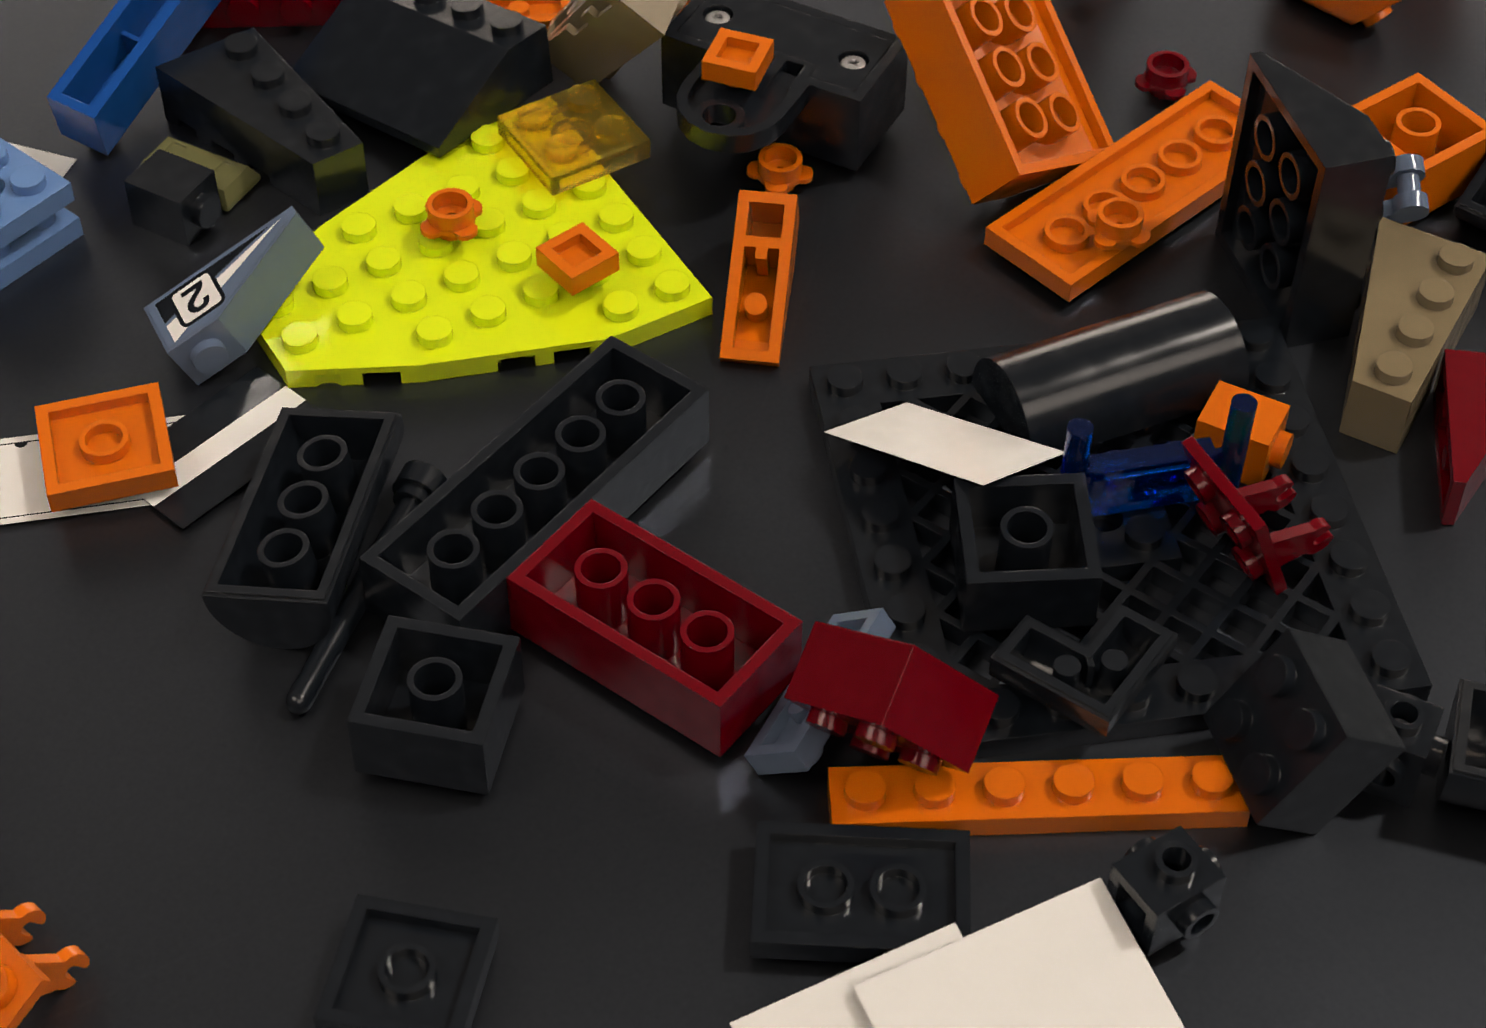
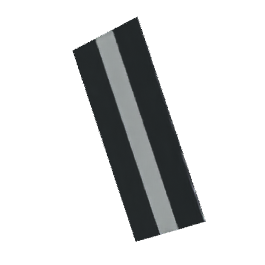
M257 366L168 427L179 486L139 494L138 496L184 529L251 481L282 407L318 408Z

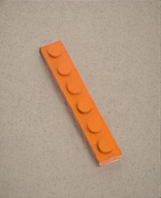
M1222 755L973 763L969 773L940 766L937 776L918 771L907 765L828 767L827 771L830 824L969 830L970 836L1171 830L1180 825L1183 829L1247 827L1251 814Z

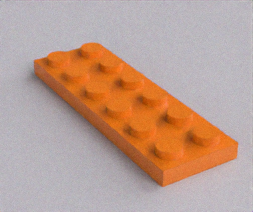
M1209 80L986 226L984 244L1064 300L1070 302L1222 197L1241 98ZM1113 197H1124L1136 201L1144 210L1143 228L1151 234L1149 244L1143 248L1131 246L1125 250L1109 251L1096 247L1093 243L1094 235L1096 234L1094 227L1087 223L1088 212L1098 208L1104 200Z

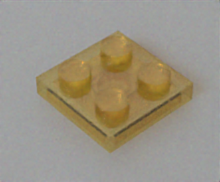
M595 79L574 85L569 89L535 102L527 103L522 107L497 116L499 135L552 196L651 157L650 139Z

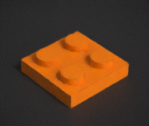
M158 382L34 406L46 494L52 512L179 486L163 399Z

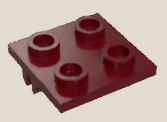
M1193 436L1181 442L1190 468L1183 472V476L1193 493L1200 500L1195 505V508L1204 524L1216 537L1224 532L1236 545L1231 548L1233 557L1251 581L1262 577L1276 595L1288 589L1281 566L1304 554H1314L1325 548L1334 538L1333 534L1329 531L1331 528L1329 523L1323 517H1319L1307 523L1269 533L1267 524L1259 515L1268 510H1280L1295 498L1297 493L1292 488L1294 485L1292 480L1286 474H1282L1269 480L1236 488Z

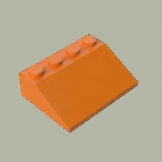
M1051 0L884 1L893 22L894 32L902 42L915 72L916 82L923 90L937 122L938 132L947 145L958 170L960 182L967 191L972 205L1007 198L1058 180L1114 143Z

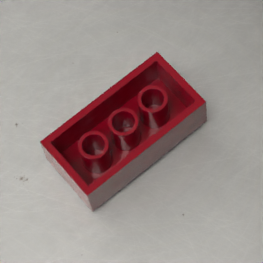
M592 498L506 577L511 629L719 757L731 747L790 684L802 655V620Z

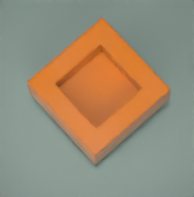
M720 28L701 61L702 79L725 84L733 88L756 91L774 58V39Z
M583 222L536 247L537 265L572 296L619 271V252Z

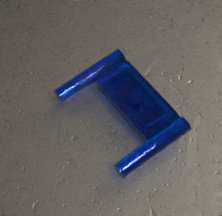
M1245 393L1237 394L1231 400L1222 446L1220 448L1214 447L1210 437L1196 439L1236 488H1239L1258 406L1257 400ZM1084 418L1072 419L1067 424L1060 474L1085 473L1092 517L1199 500L1183 476V472L1190 468L1181 444L1183 441H1171L1165 444L1126 450H1112L1090 455L1094 431L1093 424Z

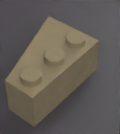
M571 0L551 20L547 29L551 63L588 91L604 78L611 79L620 70L622 65L663 37L671 20L678 15L688 0Z

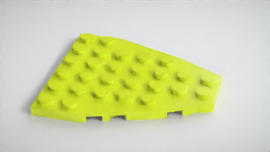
M550 102L492 122L489 125L481 126L471 134L469 139L442 157L427 153L322 224L314 233L322 242L323 250L256 340L288 388L317 387L324 383H336L341 386L364 385V374L400 372L402 383H419L498 372V363H501V360L518 357H533L535 366L554 364V352L589 347L591 354L611 335L630 346H635L712 315L713 297ZM445 188H458L468 192L473 199L478 200L482 204V214L476 217L475 224L478 227L476 237L468 241H446L439 237L428 239L421 234L420 225L428 217L425 204L434 192ZM583 222L619 252V271L572 296L537 265L536 247Z

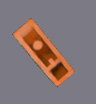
M739 190L721 336L720 361L779 367L794 274L800 221L798 195Z

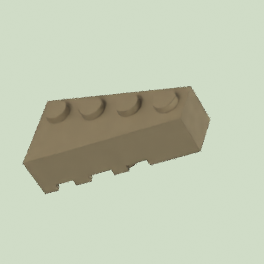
M1382 217L1378 223L1372 247V260L1366 271L1358 328L1352 352L1351 369L1339 428L1340 433L1392 453H1398L1435 385L1444 349H1455L1478 306L1486 280V253L1472 249L1462 243L1452 242Z

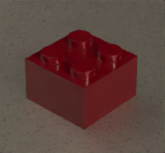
M815 621L784 698L809 711L805 723L840 738H844L846 732L853 735L849 744L851 748L882 761H888L891 752L900 753L897 759L899 762L918 771L937 776L940 766L969 773L999 695L913 644Z

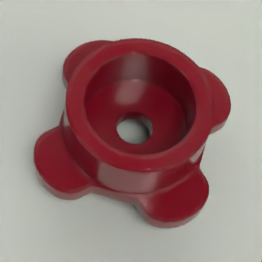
M1169 50L1157 51L1148 57L1145 72L1136 76L1135 86L1141 91H1149L1156 98L1178 101L1185 97L1187 85L1196 81L1197 72L1194 68L1190 67V63L1184 55Z

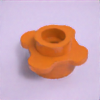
M773 143L760 150L758 161H751L747 165V175L751 179L759 180L764 185L766 192L787 194L798 184L810 183L813 179V169L803 165L802 153L795 146L787 143Z
M458 188L441 189L434 192L428 198L425 204L428 217L420 225L421 234L428 239L439 237L446 241H468L476 237L478 227L475 224L476 217L482 214V204L478 200L473 199L468 192Z
M1124 197L1109 198L1104 200L1098 208L1090 210L1087 214V223L1094 227L1096 233L1093 243L1102 250H1125L1131 246L1143 248L1150 242L1151 234L1143 228L1144 210L1134 200Z

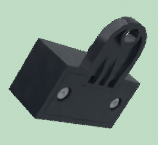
M691 0L669 24L665 35L661 37L662 104L676 108L679 129L688 140L707 150L722 153H744L769 146L773 142L787 143L795 146L802 153L857 171L905 107L908 56L897 35L792 0ZM720 28L774 39V58L756 91L733 88L725 84L702 79L701 61ZM716 122L725 126L711 125V123Z

